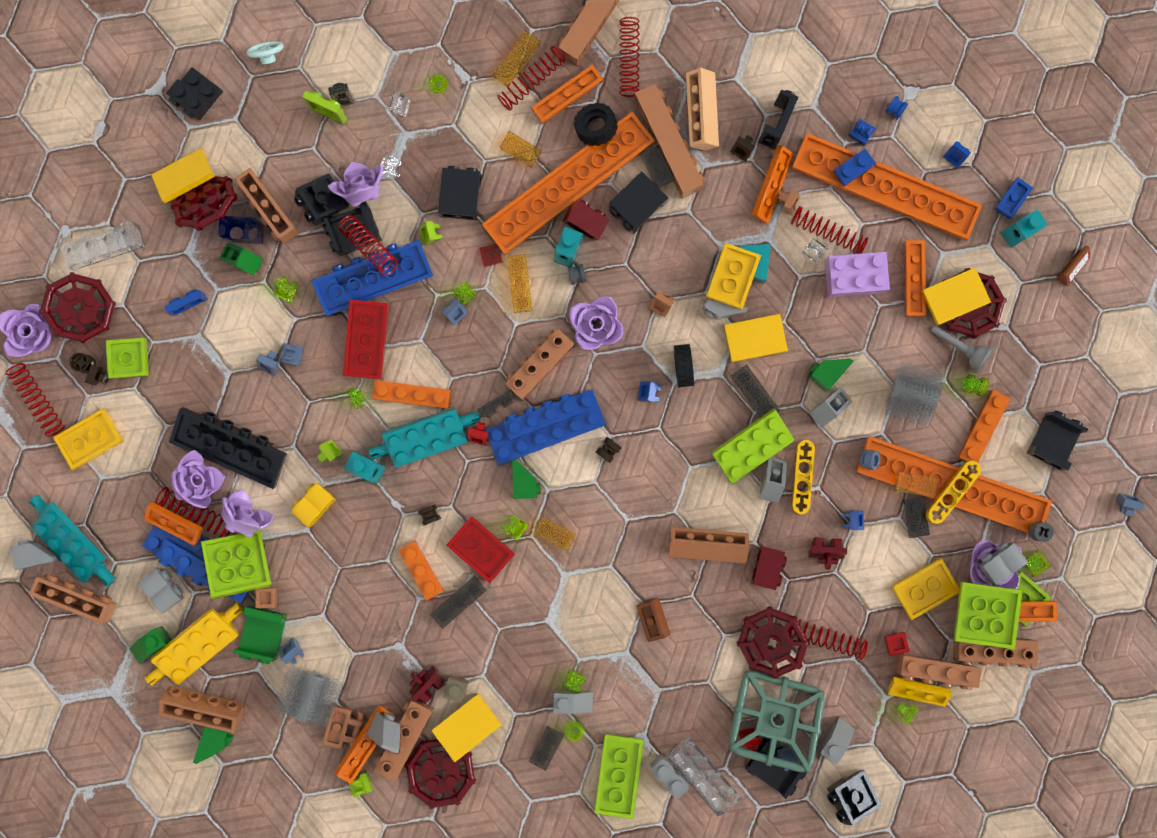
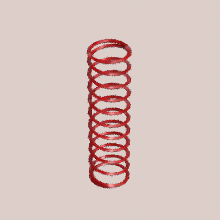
M624 17L619 20L621 26L637 25L638 28H621L619 31L621 33L636 31L638 35H621L619 38L621 40H633L636 38L638 42L636 44L622 42L619 45L626 48L637 46L638 49L636 51L622 49L619 53L624 55L637 53L638 56L636 58L623 56L619 60L623 62L637 60L638 64L626 63L619 65V67L623 69L636 67L638 71H621L619 74L622 76L636 74L638 78H621L619 81L621 83L637 82L638 85H622L619 87L621 89L619 94L625 97H633L634 94L624 95L621 92L639 91L637 88L639 86L637 81L639 79L637 74L639 72V60L637 58L640 54L637 51L640 47L637 44L640 40L637 37L640 35L638 31L640 20L635 17ZM624 19H636L638 20V22L636 23L634 21ZM623 22H631L634 24H624ZM629 29V30H633V31H628V32H626V31H621V30ZM621 44H633V45L623 46V45H621ZM622 51H632V52H630V53H623ZM623 58H631V60H622V59H623Z
M551 46L550 50L558 58L560 64L555 63L549 56V54L545 52L546 57L553 63L555 69L550 68L546 64V62L541 57H539L540 61L547 67L549 74H546L544 71H542L540 66L536 62H534V65L541 71L544 79L538 77L536 73L533 71V69L531 67H528L532 74L536 77L538 84L533 82L530 79V77L525 72H523L525 77L531 82L533 89L528 87L523 82V80L520 77H518L519 81L525 86L527 94L524 93L514 81H512L513 85L519 90L522 99L515 95L508 86L507 89L512 93L517 103L511 101L507 97V95L503 91H501V93L510 103V107L502 96L497 95L499 101L507 110H513L512 104L518 105L517 98L519 100H523V94L529 95V90H534V84L537 86L540 85L539 79L544 81L545 75L550 76V70L556 71V66H561V61L565 62L564 56L555 46ZM554 49L558 51V53L562 56L563 60L558 56Z
M798 207L791 221V225L794 223L796 218V227H799L804 220L803 230H806L811 223L809 229L810 233H813V231L818 226L816 236H819L824 230L823 240L830 235L829 241L831 243L837 237V246L840 245L844 240L843 249L847 248L851 243L850 252L854 251L857 247L856 254H862L868 242V237L865 238L864 242L860 247L861 241L864 236L862 235L856 246L851 250L857 231L854 233L849 243L845 246V242L848 237L850 228L847 230L842 240L838 243L840 234L843 229L842 225L839 231L837 232L836 236L831 241L837 223H834L831 230L825 237V233L830 222V219L827 220L826 224L818 234L823 216H821L816 226L811 231L816 217V213H814L811 220L805 227V223L810 210L806 212V214L798 224L801 212L803 210V207Z
M349 215L341 220L339 224L340 232L364 254L365 258L369 259V262L373 263L374 267H377L381 274L388 275L396 269L398 265L397 259L380 244L355 216ZM347 217H353V218H350V219L345 220V221L342 223V221H343L344 219H346ZM355 220L354 223L346 227L345 231H342V226L346 221ZM354 224L350 230L346 231L349 226ZM357 229V231L350 236L353 230ZM359 233H361V235H360L356 240H354V238H355ZM366 237L363 242L358 244L362 238ZM370 241L366 247L362 248L365 243ZM375 245H379V248L373 250ZM379 249H383V252L377 255ZM387 253V257L381 259L383 254ZM377 255L373 261L370 260V258ZM391 259L389 266L381 270L382 265ZM394 259V269L389 273H383L382 271L387 270Z
M19 363L10 367L5 372L6 375H10L8 379H14L24 371L28 372L27 376L17 379L12 385H18L27 378H32L30 383L18 387L16 391H22L31 384H36L34 389L21 394V398L30 395L35 390H40L38 395L28 398L24 404L34 401L39 396H44L42 401L31 405L28 410L35 409L43 402H48L45 408L37 410L32 416H37L48 408L52 409L51 413L38 418L36 422H41L50 415H56L54 420L44 423L40 428H45L54 421H60L58 426L47 430L44 433L45 436L50 437L62 431L65 425H61L62 420L57 419V413H53L54 408L49 407L50 402L45 401L46 395L41 394L42 389L37 388L38 383L33 382L34 377L29 376L30 371L25 370L26 365ZM19 365H23V367L19 370L7 374V372L12 368ZM63 426L59 431H57V432H55V433H53V434H51V435H47V434H50L51 432L55 431L58 427Z
M168 487L162 488L155 500L157 504L158 497L166 489L162 500L158 503L162 507L166 504L169 494L174 492H170ZM175 492L174 498L167 506V510H170L175 502ZM181 500L177 504L173 513L176 514L178 512V510L181 507L182 501L184 500ZM187 503V505L182 510L180 514L181 517L185 515L189 503ZM194 506V508L189 513L187 520L191 519V517L194 514L195 508L197 507ZM208 507L201 508L193 523L196 524L202 512L207 509V515L202 520L200 526L203 527L208 516L213 512L214 518L207 527V531H209L215 519L221 516V514L216 515L215 511L209 512ZM221 516L220 522H219V524L216 526V528H215L213 534H216V533L218 532V530H219V528H220V526H221V523L224 521V520L222 519V516ZM226 528L223 529L220 538L224 537Z
M808 621L806 622L805 629H804V634H805V636H806V631H807V628H808V625H809V622H808ZM816 624L813 625L811 636L809 638V640H811L812 645H815L818 642L819 647H823L825 645L827 650L831 649L833 646L834 652H837L840 649L841 654H845L847 652L849 657L855 655V658H859L860 660H862L865 657L868 648L867 640L863 641L860 648L859 657H857L856 650L858 648L860 641L859 637L856 640L854 651L850 655L849 647L852 642V635H850L846 650L842 652V644L845 638V633L842 634L840 646L837 650H835L834 643L836 641L838 631H835L833 643L828 648L827 640L829 638L831 629H828L825 642L821 646L820 637L823 632V626H821L818 639L815 643H813V634L816 628ZM792 626L788 629L790 635L793 631Z

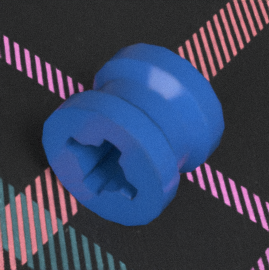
M895 96L885 112L893 114L894 118L898 120L908 106V103L900 101L899 97Z

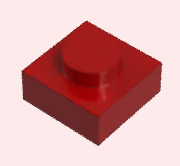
M905 632L884 636L890 656L910 652Z

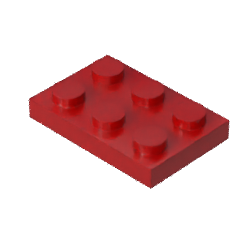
M473 516L467 520L446 545L488 583L492 582L515 555L511 549Z

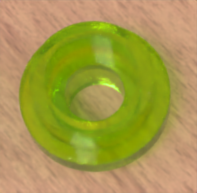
M435 74L429 79V88L434 93H442L446 90L447 80L443 75ZM441 82L442 84L441 86L436 87L435 83Z
M570 722L565 728V735L570 741H579L584 736V727L579 722ZM577 728L578 733L572 734L571 729Z

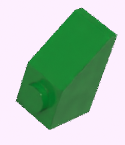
M227 242L219 260L254 275L261 266L262 258L244 248Z
M852 359L824 360L820 363L816 362L810 368L811 374L808 378L826 392L830 390L854 361Z
M512 460L513 499L537 498V494H541V483H537V479L517 460Z
M161 626L154 628L138 639L129 649L138 663L142 664L172 639L164 627Z
M204 727L193 763L198 764L230 746L234 735L229 732Z

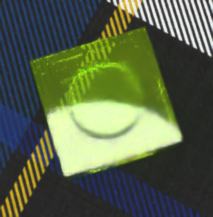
M355 387L347 390L355 408L360 409L365 406L363 401L366 399L361 390L358 391Z
M1037 550L1025 558L1028 561L1025 566L1032 577L1038 576L1051 567L1041 550Z

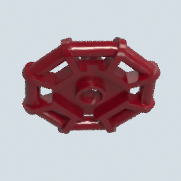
M215 176L178 196L171 203L175 224L178 227H189L201 231L203 227L220 219L223 220L232 203L237 200V194L232 186V179L229 176Z
M965 268L964 271H962V272H960V273H958V274H956V275H954V276H957V275H959V274H961V273H964V272H966V271H968V270H971V269H970V268ZM979 272L981 281L985 282L984 287L991 303L956 317L953 321L945 322L946 329L949 332L961 333L970 336L972 339H976L977 336L994 327L998 328L1004 304L1007 302V298H1004L994 280L995 277ZM988 286L990 287L996 299L991 298L987 290ZM996 304L993 316L989 314L990 306ZM983 318L988 320L986 324L977 328V321ZM960 320L968 322L971 325V329L957 325Z
M70 272L69 275L45 286L46 291L39 314L43 316L49 325L53 336L79 341L82 344L110 329L109 324L116 302L108 294L102 284V280ZM72 282L71 289L66 290L62 294L57 291V289ZM76 282L92 287L89 291L77 288ZM96 289L104 303H98L93 293ZM53 294L59 297L56 308H50ZM81 303V307H84L83 311L79 310L78 313H75V309L72 306ZM105 307L104 315L101 322L96 318L98 315L99 308ZM50 313H58L63 323L58 326ZM93 322L98 325L84 333L83 328ZM68 325L79 328V333L63 329Z
M768 606L767 609L749 617L746 616L743 619L744 624L741 634L736 642L749 665V669L760 671L772 676L774 679H778L781 675L795 669L800 670L803 667L802 661L810 640L806 638L797 620V616L786 614L773 609L772 606ZM767 617L768 623L760 627L755 624V622ZM773 617L788 623L785 626H782L780 623H774ZM790 626H792L799 640L792 639L788 631ZM750 628L755 632L752 641L747 640ZM770 639L777 641L775 648L772 645H768ZM752 646L757 656L756 659L753 658L748 647ZM793 646H799L796 657L793 658L790 655ZM766 660L772 664V668L758 662ZM784 660L790 662L789 664L782 666L780 668H778L777 663H780Z
M438 739L420 741V745L404 765L407 770L408 792L430 807L429 809L455 804L458 806L471 786L476 783L471 757L473 754L471 751L454 762L445 749L444 751L432 753L430 748L442 746ZM425 751L428 756L423 764L416 763ZM462 761L465 763L466 775L461 774L459 763ZM438 767L446 771L443 777L436 775L435 772L438 771ZM414 769L420 770L421 782L416 784ZM459 780L465 781L456 794L453 788ZM425 786L429 791H432V798L419 788ZM449 792L452 796L436 799L438 793Z

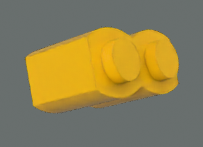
M319 483L311 484L306 489L304 498L297 499L292 505L291 513L309 528L336 501V498Z

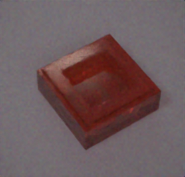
M497 244L479 248L484 267L503 263Z

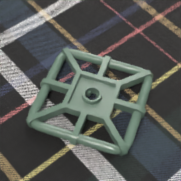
M745 671V675L741 680L737 703L733 708L735 713L729 736L730 747L728 748L739 756L764 762L767 766L775 765L796 772L808 773L811 771L818 737L822 731L820 726L825 704L824 691L811 685L789 680V677L783 676V678L774 679L772 676L760 671ZM756 679L781 685L779 699L766 696ZM749 682L761 699L759 712L744 708ZM787 687L813 694L812 697L799 705L785 701ZM817 700L813 725L808 726L798 723L800 710ZM742 714L757 718L755 732L737 742ZM777 715L780 716V720H783V723H779L778 726L773 721V718ZM797 729L811 733L806 759L795 743ZM756 736L770 739L767 755L747 750L740 746ZM776 743L788 744L800 764L774 757Z

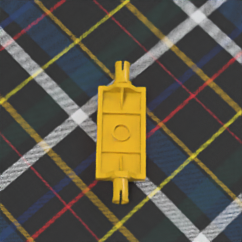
M235 602L229 609L221 613L211 608L150 658V661L156 668L145 676L146 682L154 686L156 682L166 675L179 685L239 636L238 631L232 626V620L244 612L242 605H239V602Z

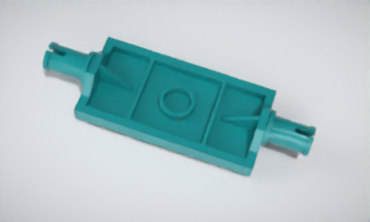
M452 407L382 432L384 443L368 448L372 460L388 454L391 456L395 468L468 443L464 431L465 427L481 422L477 410L461 416L458 415L456 408Z
M40 495L34 496L29 501V504L40 515L32 529L82 583L87 582L93 575H96L106 587L115 582L117 578L110 573L103 562L106 559L105 556L54 502L47 505Z

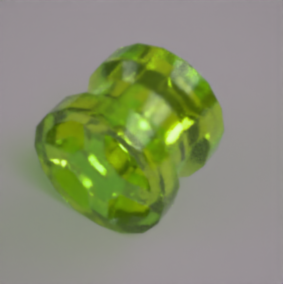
M468 281L462 283L453 291L455 296L460 298L459 301L462 305L468 303L477 295L475 290L470 288L471 285Z
M570 669L568 672L569 676L564 680L563 684L576 692H580L582 689L581 685L586 681L587 677Z

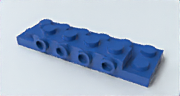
M419 239L402 246H397L394 243L385 247L398 261L396 269L388 275L381 274L377 267H374L373 263L369 262V259L361 260V257L350 260L351 264L343 266L342 263L335 265L330 273L312 279V285L325 315L328 316L349 308L350 299L368 301L433 276ZM384 253L381 259L387 257V253ZM377 255L370 258V260L373 261ZM391 259L382 265L381 270L389 266ZM393 259L390 267L382 272H391L395 267V260Z
M593 389L576 396H570V393L559 397L560 401L555 403L552 400L541 404L542 408L537 410L534 407L523 411L524 415L518 417L516 414L510 415L505 418L506 421L502 424L486 429L485 431L488 432V439L498 466L605 426L606 423Z
M153 526L142 547L156 554L160 564L166 567L171 565L176 568L175 572L181 576H186L187 574L193 578L191 580L193 583L199 586L204 584L209 587L201 542L210 539L201 534L199 542L193 546ZM250 591L229 595L228 597L241 604Z

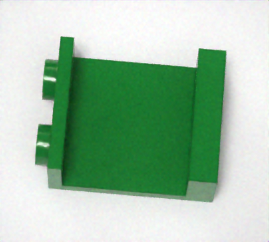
M255 606L245 607L243 615H246V621L239 648L234 649V653L239 654V658L250 660L252 657L258 659L260 663L269 664L277 659L287 614L256 608Z

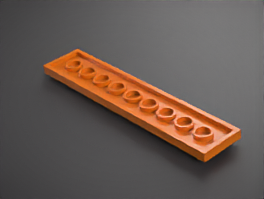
M633 112L617 122L616 134L606 144L585 146L482 224L504 255L508 254L568 209L573 201L580 200L655 143L653 137Z
M809 133L805 134L791 169L967 241L969 239L982 204L875 161L876 165L843 187L833 171L858 153Z
M868 436L863 451H877L880 454V463L875 470L863 468L859 460L856 473L935 500L959 470V467ZM969 471L966 475L961 474V476L967 477L969 473L973 472ZM979 475L954 508L1029 534V528L1033 523L1046 522L1052 500ZM957 479L954 484L955 488L962 490L964 482L961 479ZM949 494L944 495L943 503L950 505L952 497Z

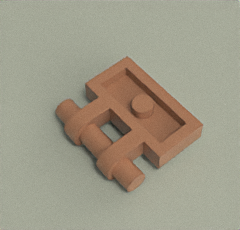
M334 705L335 707L331 711L333 713H330V715H333L330 716L332 717L331 721H328L330 724L327 725L328 728L326 729L323 745L342 749L344 742L350 743L349 750L365 725V712L358 711L357 717L352 718L353 709ZM349 725L354 726L352 735H347Z

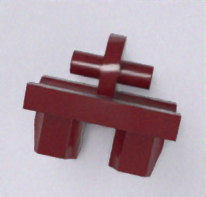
M815 537L812 540L808 558H818V564H824L825 570H830L831 564L838 565V559H844V555H847V548H844L842 539H831L830 547H824V539Z
M432 666L427 672L422 669L419 674L415 671L411 673L413 678L409 683L413 687L409 691L412 695L411 699L415 702L419 700L426 704L432 697V694L427 689L432 685L438 690L444 685V680L439 675L436 667Z

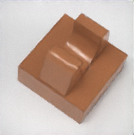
M791 190L790 194L780 193L778 203L784 206L785 213L793 214L800 199L799 192Z
M661 291L660 293L657 292L649 308L665 318L674 303V298L672 296L670 299L665 297V292Z
M261 588L256 590V608L277 607V588Z

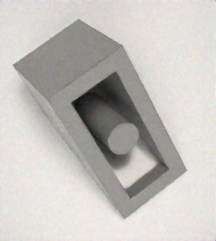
M708 299L702 310L705 311L704 315L708 318L719 320L744 315L748 308L743 306V309L739 310Z
M839 387L809 414L822 428L835 419L852 403V400Z
M772 457L767 460L761 483L760 499L779 503L785 489L787 461Z
M30 540L19 541L18 546L11 547L15 570L61 561L53 551L39 542L31 543Z
M554 690L553 713L578 714L592 712V691Z
M376 712L366 734L381 748L398 754L400 724L395 720L394 715L387 712L384 715Z
M838 717L816 749L837 765L847 751L855 729Z

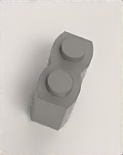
M1003 542L996 547L997 551L994 554H986L980 559L982 562L978 566L992 585L1000 584L1028 563L1014 543Z
M157 568L138 584L142 591L150 598L156 609L162 614L184 599L182 588L178 584H174L170 579L172 576L169 571Z
M660 754L651 763L653 774L659 781L665 783L671 795L680 798L689 789L683 774L674 769L671 761L666 756Z

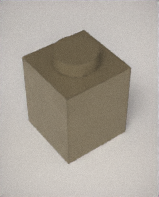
M451 675L448 678L443 698L462 703L469 680Z

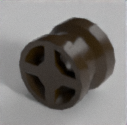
M436 504L418 511V514L422 516L423 526L441 519L440 515L436 512Z

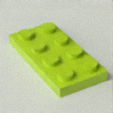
M773 408L713 450L711 454L730 483L734 484L795 440L778 412Z
M605 733L594 814L634 819L643 738Z

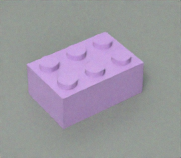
M887 252L828 256L825 260L828 298L885 294L890 290Z

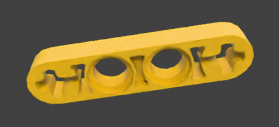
M809 440L800 441L796 446L791 508L793 512L800 515L809 511L811 502L815 446ZM806 443L807 447H810V451L806 452V457H810V460H799V456H804V450H801V446H804ZM802 462L807 463L809 466V470L806 473H802L799 470V464ZM800 481H804L807 484L805 492H800L797 489V484ZM796 494L807 495V498H802V504H805V508H802L801 511L796 507V504L800 503V497L796 498Z
M967 461L962 464L927 509L926 519L930 523L939 524L946 519L980 475L981 466L978 462ZM968 466H974L973 470L975 473H969L967 477L961 476V474L966 475L969 472ZM957 479H961L964 482L962 490H957L954 486ZM946 494L952 497L950 505L943 503V497ZM937 504H939L942 508L946 509V511H939V519H933L934 515L932 514V511L937 512L940 509V507L937 506Z

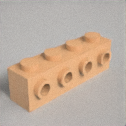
M698 68L686 73L690 147L706 151L719 147L715 72Z

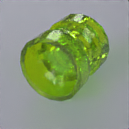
M968 374L964 381L963 392L969 394L973 392L977 396L984 397L989 387V379L985 377L977 378L973 374Z

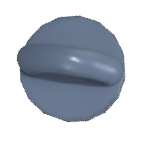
M864 450L861 453L860 464L863 468L875 470L879 466L880 454L877 451Z

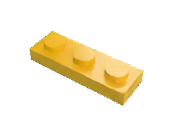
M893 677L888 687V695L946 707L952 696L951 689Z

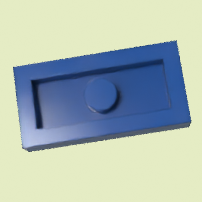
M864 149L834 169L833 173L844 187L874 167L876 162L868 151Z
M1017 177L994 209L1007 219H1012L1033 187Z
M195 289L187 292V296L183 298L172 299L164 307L168 314L175 316L208 299L204 292Z

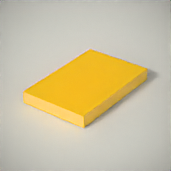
M202 148L151 174L164 204L215 177Z
M724 243L705 298L742 310L761 255Z
M976 268L921 291L937 326L991 303Z
M780 314L724 325L731 363L788 351Z
M105 408L100 409L53 437L71 470H76L123 442L121 435Z
M942 558L933 561L890 586L911 621L959 594L960 591Z
M478 693L431 731L452 760L456 762L502 724Z

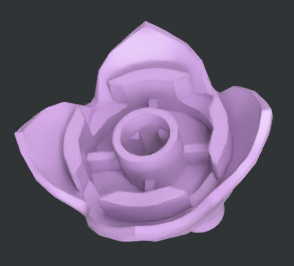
M351 162L344 172V182H333L328 185V188L334 194L343 197L353 207L368 199L374 200L379 197L378 191L380 190L383 165L375 166L373 170H369L363 164Z
M599 297L591 304L578 303L570 309V321L576 330L575 338L582 349L594 350L601 345L614 344L623 337V326L617 319V305L611 297ZM599 320L601 327L594 329L591 323Z
M29 304L23 311L13 309L0 313V330L7 336L4 342V350L8 356L22 357L33 352H41L49 345L52 330L43 316L39 314V309H41L39 304Z
M193 450L183 456L177 468L171 473L172 487L178 500H184L198 508H207L212 501L210 495L221 488L226 476L213 466H205L201 454Z
M243 489L233 492L228 500L226 497L222 498L223 510L221 516L226 523L225 528L230 532L237 531L251 538L255 532L270 525L275 515L259 509L253 511L252 501Z
M989 540L978 542L971 555L970 577L972 583L1018 589L1020 579L1017 571L998 585L990 583L978 564L982 562L980 559L986 554H994L997 551L996 547L1000 544H994Z

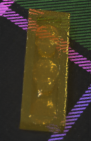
M525 30L494 71L493 77L506 87H509L541 44V41Z
M526 254L507 256L513 312L533 311Z

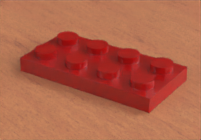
M350 299L343 376L382 380L389 303Z

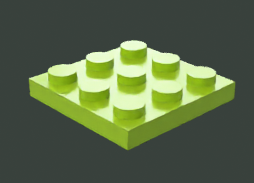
M261 530L255 532L251 538L246 537L244 534H236L201 542L211 599L271 587Z
M961 581L953 640L1015 649L1023 590Z

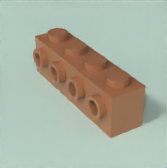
M248 168L234 178L239 184L238 190L243 196L247 195L250 199L249 205L254 211L258 210L261 214L260 220L265 226H270L272 229L270 233L276 241L280 240L286 244L299 234L297 228L251 168Z
M559 329L556 331L551 330L545 337L546 341L542 345L538 344L532 350L533 355L529 359L526 357L519 364L520 369L516 373L513 371L505 379L507 381L505 385L522 401L575 347V344Z
M671 527L669 557L746 564L749 552L748 533Z
M47 573L44 576H36L29 592L30 596L100 624L110 622L117 603L111 601V597L95 595L93 590L88 588L80 589L71 581L62 582L58 580V576Z
M1016 638L1015 649L953 640V658L958 660L959 664L972 665V661L984 666H991L992 662L998 663V666L1011 667V664H1018V667L1030 668V665H1037L1038 641Z
M903 653L897 655L895 672L902 675V679L914 681V677L921 678V682L933 684V681L941 682L940 685L947 687L957 684L960 685L961 689L972 690V687L979 688L982 668L975 665H965Z
M169 686L160 699L158 715L235 734L243 720L245 704Z
M414 700L406 702L402 710L405 713L403 718L397 719V722L400 724L398 754L389 750H385L383 754L380 753L374 763L377 765L374 770L375 772L393 782L398 779L435 708L419 700L416 702Z

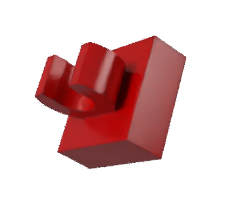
M478 422L476 429L469 428V442L487 445L488 432H485V423Z
M755 727L739 730V740L755 732ZM756 736L743 744L742 748L747 747L748 750L756 752V745L762 744L761 737Z

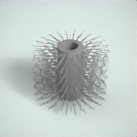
M901 363L908 370L899 365L903 370H898L900 373L896 374V379L894 382L892 381L890 401L887 403L889 405L887 407L892 408L887 410L896 415L891 411L894 410L904 417L899 413L900 411L912 419L906 414L908 413L920 423L924 421V423L929 425L927 421H930V419L927 417L932 418L930 414H934L941 396L940 388L942 387L940 385H942V381L931 374L932 377L936 378L935 381L934 378H931V376L922 371L930 377L929 379L913 368V366H910L919 373L918 375Z
M297 669L291 672L294 673L290 675L293 679L289 680L291 682L288 683L290 684L288 686L291 687L284 689L287 692L286 694L289 695L284 696L287 697L283 699L285 700L283 702L286 703L280 705V708H283L281 710H284L280 713L287 710L285 714H289V716L298 721H303V724L304 722H312L318 725L317 722H323L321 721L324 719L322 715L328 713L325 712L329 710L326 706L330 705L327 703L332 702L329 700L333 699L330 695L335 691L332 687L336 682L333 683L334 680L329 681L331 678H326L314 672V670L313 672H306V670L300 669L298 672Z

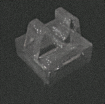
M394 91L393 95L389 96L391 103L386 109L400 117H406L411 99L399 91Z
M392 155L383 157L381 163L383 165L382 177L396 178L400 176V173L394 170L395 166L402 167V163L396 159L397 157Z
M813 237L802 251V254L817 264L829 248H827L828 245L826 243L823 245L819 242L818 237Z

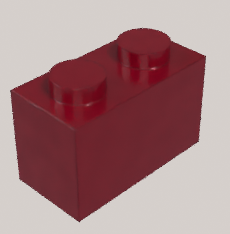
M584 200L573 201L562 222L583 233L593 241L599 240L610 219L605 217L606 214L604 212L590 208V204Z
M760 546L751 584L776 590L777 586L780 587L782 582L781 568L785 567L787 561L785 552Z

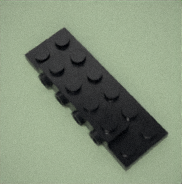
M184 407L179 409L169 443L189 452L196 450L203 458L269 488L274 489L277 486L287 453L272 447L273 443L269 442L268 437L258 435L257 437L251 434L252 431L245 427L239 429L230 420L222 421L217 419V415L212 412L200 415Z

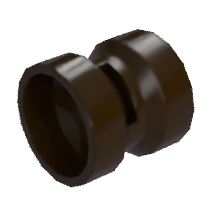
M75 353L70 358L71 368L74 371L85 374L89 372L91 364L96 365L95 359L87 354Z
M606 437L602 447H599L596 453L611 463L614 459V454L618 453L621 447Z

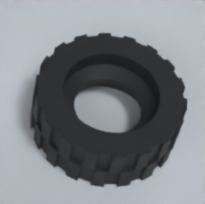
M604 103L588 104V106H584L578 111L577 116L574 118V127L580 141L590 146L606 144L607 141L615 136L618 128L613 110ZM596 118L604 119L605 124L599 130L589 131L587 129V124L591 120Z
M690 344L674 345L678 388L694 386Z

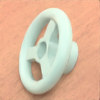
M278 41L265 42L249 48L246 54L251 58H260L261 64H269L276 61L274 54L280 52L284 45Z

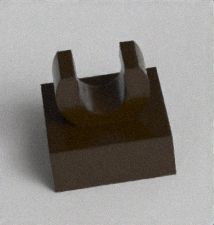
M747 135L743 139L739 136L730 152L746 162L755 148L751 144L753 138Z
M91 364L85 383L97 386L98 381L107 383L109 380L108 375L101 373L102 367Z

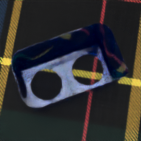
M225 216L224 220H219L218 235L228 243L263 244L264 225L252 217ZM232 228H241L243 236L240 239H232L230 237ZM253 228H258L257 237L251 240L248 235L249 231Z

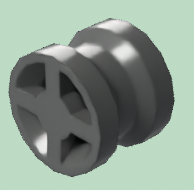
M579 264L577 267L568 266L571 285H575L576 282H586L583 264Z
M1036 522L1029 528V536L1034 541L1047 542L1054 535L1053 527L1048 523Z

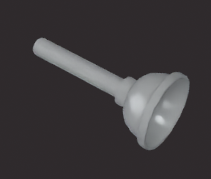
M933 326L931 329L933 334L966 353L965 356L969 358V365L975 370L974 373L976 374L995 349L987 346L969 347L937 326Z

